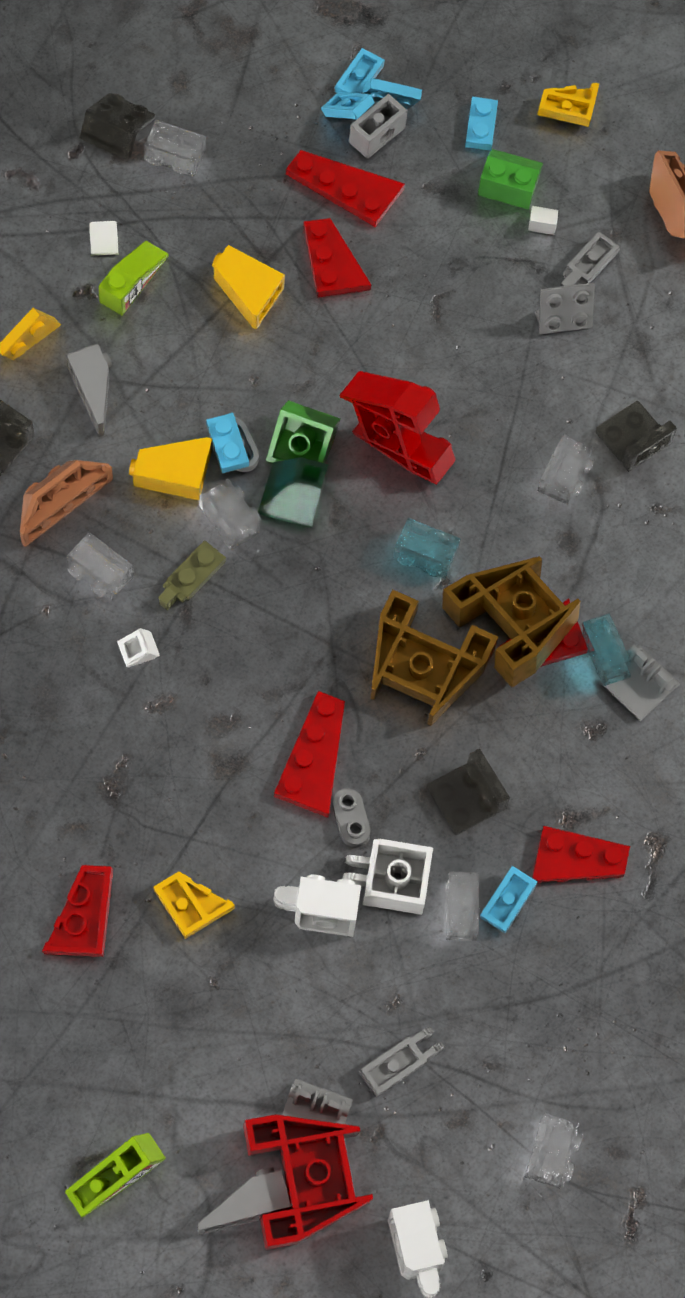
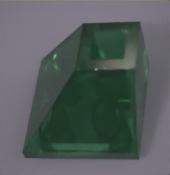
M302 457L273 462L258 514L313 528L327 481L329 464Z

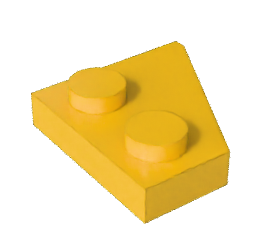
M591 83L590 88L577 89L576 85L544 89L537 115L589 127L599 83Z
M32 308L0 342V354L15 360L59 328L61 324L55 317Z
M180 871L153 887L154 892L185 939L235 909L232 901L224 900L212 893L211 889L193 882L190 877Z

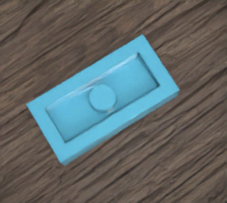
M361 48L335 85V92L363 94L364 84L371 78L377 77L384 67L385 60Z
M371 78L364 84L363 94H370L375 102H379L387 94H390L404 108H410L421 100L422 89Z
M338 92L321 107V110L325 117L357 120L375 102L370 94Z
M472 97L465 147L491 151L498 100Z
M234 413L206 419V425L212 438V444L221 472L226 473L249 467V459Z
M512 866L480 914V918L506 933L535 889L538 881Z

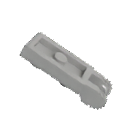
M431 1026L423 1029L412 1038L410 1036L359 1070L360 1075L376 1098L427 1064L428 1060L444 1050L445 1046L442 1042L432 1045L424 1053L417 1047L418 1044L432 1036L434 1031Z

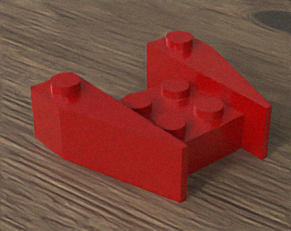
M358 371L340 393V398L353 403L359 421L352 431L353 434L411 473L437 485L456 461L452 445L448 440L442 437L437 438L424 432L440 411L437 395L431 388L427 386L422 387L405 380Z
M277 1114L244 1121L243 1128L248 1156L280 1150L291 1204L290 1210L263 1214L260 1217L265 1250L296 1245L373 1200V1194L355 1197L344 1138L357 1136L360 1132L359 1126Z

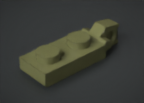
M204 540L167 578V581L163 584L165 590L158 597L159 604L168 611L177 600H180L182 603L185 600L189 601L225 564L226 557Z

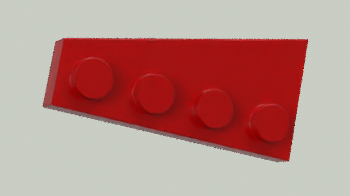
M303 150L299 151L286 168L287 176L375 228L405 189V183Z
M321 691L317 692L275 789L274 797L324 817H329L345 706L344 700Z

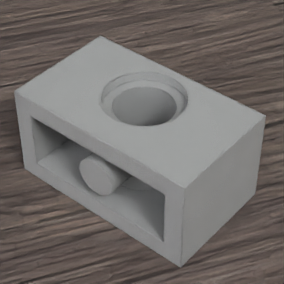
M387 94L350 125L349 143L364 157L370 158L405 129L407 109L390 94Z

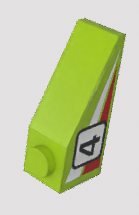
M148 241L143 242L118 262L98 286L100 303L123 316L169 257V254Z
M150 1133L133 1136L65 1192L80 1216L85 1217L140 1180L163 1162L166 1157Z

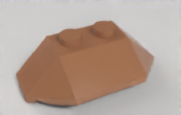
M658 150L654 156L649 193L654 201L655 208L659 211L665 222L667 231L671 236L685 239V165L680 162V157L676 152Z
M81 460L67 461L62 466L54 467L40 483L35 482L30 485L23 497L20 524L22 544L25 547L111 482L113 480L112 467L107 463Z

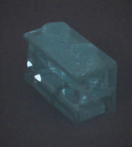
M408 518L395 545L393 558L397 559L402 565L418 567L432 577L440 576L446 579L447 573L459 550L461 539Z
M610 613L582 622L583 637L603 686L630 678L631 674L626 663L631 662Z

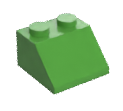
M492 149L487 156L480 178L478 196L529 210L543 163Z
M288 400L280 409L266 461L319 479L332 448L341 418Z

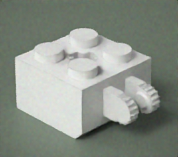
M374 839L371 857L346 856V864L352 867L368 869V875L344 873L343 879L352 880L355 882V885L366 887L363 905L422 915L433 847ZM394 874H401V880L395 879Z
M311 874L300 878L299 887H285V885L277 887L273 900L277 908L296 912L295 924L299 929L353 937L361 885H355L354 881L348 879H338L337 882L328 881L323 876Z
M429 1200L393 1208L387 1220L401 1276L408 1280L417 1278L418 1286L421 1289L420 1292L424 1298H435V1295L438 1294L437 1292L441 1288V1283L438 1282L440 1280L438 1273L445 1263V1258H448L444 1239L438 1240L437 1227H440L436 1208H430Z

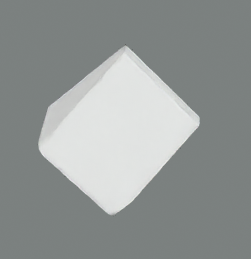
M532 206L528 231L555 235L559 210Z
M90 222L91 256L119 255L117 222Z
M140 628L117 641L126 667L135 666L160 656L153 635L148 630Z

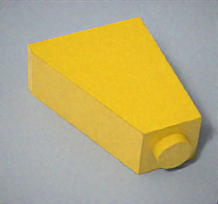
M228 245L223 253L219 252L213 260L214 280L250 326L257 330L283 291L285 275Z
M205 437L139 449L137 459L132 458L129 468V475L133 476V486L200 500L212 453V438Z

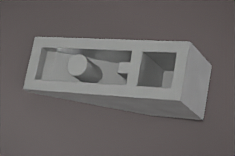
M97 343L67 354V364L100 437L105 434L109 368L112 367L107 352L102 353Z
M271 1167L257 1171L255 1177H251L197 1224L198 1234L202 1235L260 1220L263 1214L290 1210L291 1204L282 1170L274 1171V1168Z

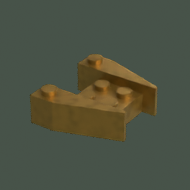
M540 556L466 575L443 589L442 608L459 628L487 612L509 636L511 640L498 647L495 651L494 668L511 687L516 686L537 672L579 618L581 601L577 598L565 606L540 579L542 558Z
M392 589L380 614L370 699L375 700L382 684H385L433 706L427 723L432 726L484 673L496 648L498 636L471 625L461 648L457 649L410 628L417 613L419 601Z

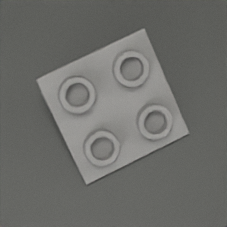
M595 283L540 289V310L535 311L536 320L539 321V335L593 328Z
M638 644L637 646L633 645L627 651L628 655L599 682L635 717L642 721L680 685V682Z
M295 1079L282 1115L345 1124L353 1099Z

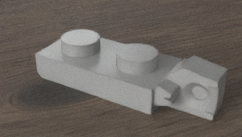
M598 232L566 266V270L562 275L565 279L561 283V287L591 283L618 254L620 246L601 232Z

